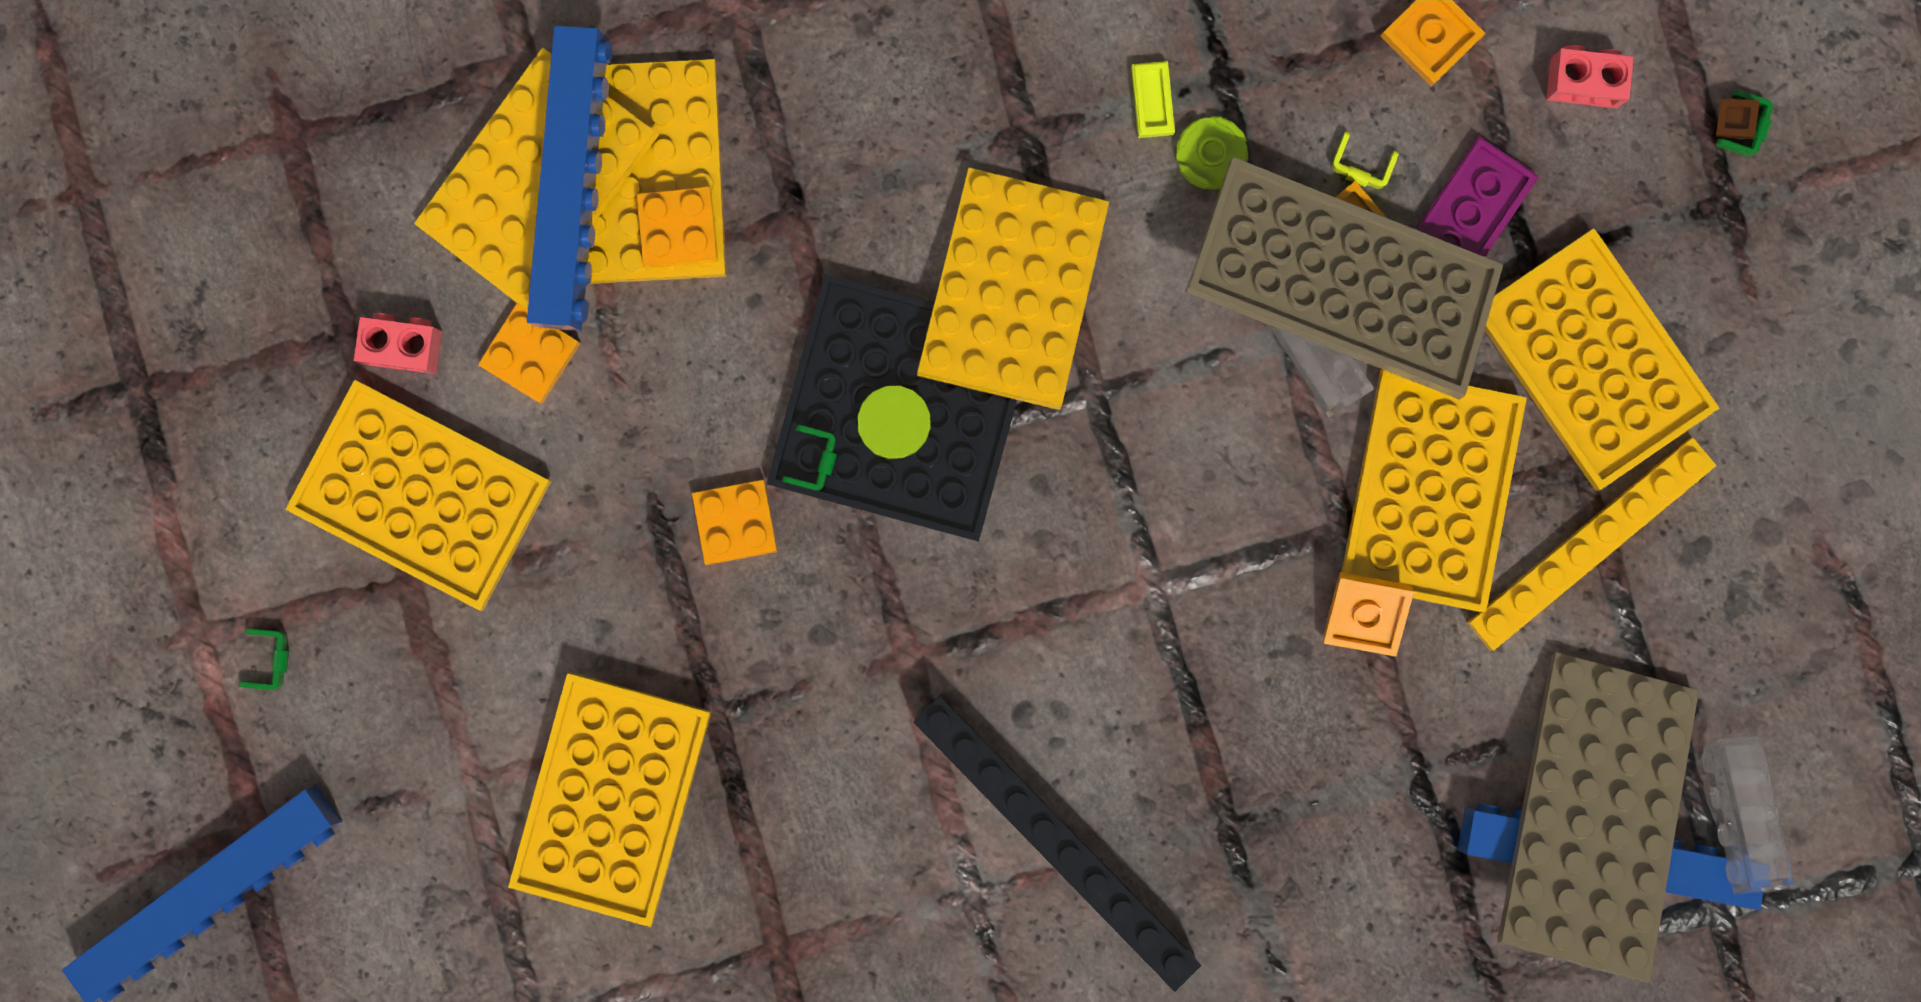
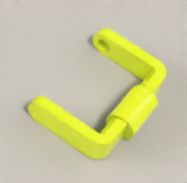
M1345 131L1332 161V170L1345 176V180L1350 182L1356 181L1360 186L1366 187L1368 185L1375 189H1382L1389 181L1399 152L1393 151L1383 177L1380 180L1371 176L1368 172L1339 163L1351 134Z

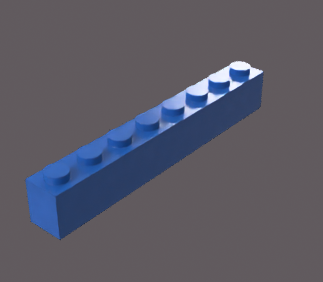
M554 26L527 323L539 328L582 331V323L588 317L589 308L588 302L585 299L586 285L590 283L592 277V267L590 262H588L589 248H592L595 242V228L592 225L593 211L597 209L599 202L595 182L596 174H599L602 168V156L600 151H598L599 139L605 133V118L602 114L603 100L607 99L609 93L608 80L605 78L606 63L609 64L612 58L611 42L598 28Z
M317 786L305 789L62 969L63 973L84 1002L112 1001L125 991L122 986L131 978L136 982L155 969L152 962L162 955L165 959H168L186 946L182 941L191 933L197 937L215 924V921L212 919L222 910L225 914H228L246 901L243 898L245 893L252 888L258 892L276 879L272 873L282 866L287 870L306 857L302 852L313 843L316 847H319L335 835L333 828L343 821Z
M1478 802L1477 809L1465 807L1457 850L1466 855L1512 863L1522 810L1514 809L1512 816L1499 813V806ZM1674 839L1666 893L1761 910L1768 866L1754 862L1755 855L1731 851V857L1718 855L1719 848L1702 844H1695L1694 850L1681 848L1682 841Z

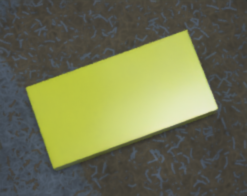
M1168 61L1132 64L1131 73L1138 138L1174 135L1175 127Z

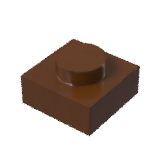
M1721 99L1716 137L1755 139L1760 100Z

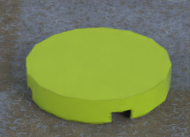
M1219 116L1200 118L1193 121L1183 130L1176 145V163L1180 173L1191 184L1202 189H1220L1228 163L1232 157L1245 162L1248 160L1244 133L1232 121Z
M885 386L872 392L862 403L858 414V431L864 444L874 454L887 459L905 458L916 453L926 442L931 429L930 412L924 400L913 390L902 386Z

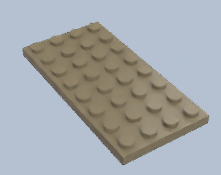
M1232 157L1228 163L1185 292L1460 400L1466 396L1503 264Z
M1558 652L1551 655L1497 943L1643 983L1651 981L1699 690Z

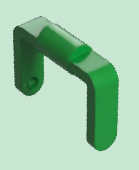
M1734 90L1731 96L1734 99L1760 100L1759 107L1762 110L1760 116L1757 117L1755 139H1751L1749 147L1725 139H1717L1715 146L1750 157L1759 151L1761 143L1766 140L1772 122L1770 116L1773 104L1768 99L1741 90Z
M797 425V431L828 439L825 451H822L817 470L819 475L816 485L783 476L782 482L820 491L825 485L827 475L831 476L837 456V454L833 453L836 438L831 433Z
M245 628V634L277 637L271 671L273 672L272 684L239 681V687L263 690L280 689L283 685L284 673H287L288 667L287 634L282 631Z

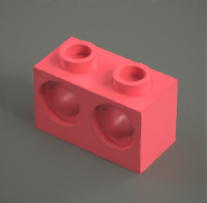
M1567 45L1550 58L1547 101L1619 108L1630 99L1634 56L1621 55L1622 52L1616 49L1590 52L1585 51L1586 48L1584 46ZM1566 66H1570L1577 71L1578 80H1573L1566 74ZM1602 70L1612 74L1614 84H1609L1603 79Z
M373 313L372 319L360 317L353 361L368 366L436 374L442 331L431 327L432 321L411 317L409 318V323L395 322L396 316L383 313ZM385 331L388 336L387 343L382 348L376 349L374 339L378 333ZM417 336H422L424 339L422 350L412 354L410 350L411 341Z

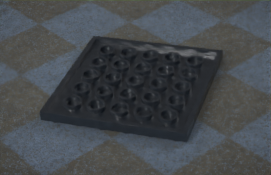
M824 273L767 485L979 542L1017 400L917 376L934 302ZM885 386H902L913 390L924 400L930 412L931 429L926 442L916 453L905 458L887 459L874 454L864 444L858 431V414L862 403L872 392ZM797 425L828 432L836 438L833 453L837 454L833 471L831 476L827 475L825 485L820 491L782 482L783 476L816 485L819 475L817 470L822 451H825L828 439L797 431Z

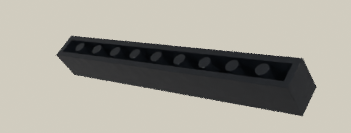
M941 695L936 697L914 719L913 723L1174 992L1201 967L1197 958Z

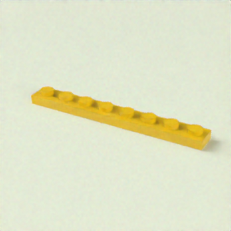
M1694 438L1687 439L1490 602L1486 613L1478 612L1466 623L1490 651H1494L1717 465Z

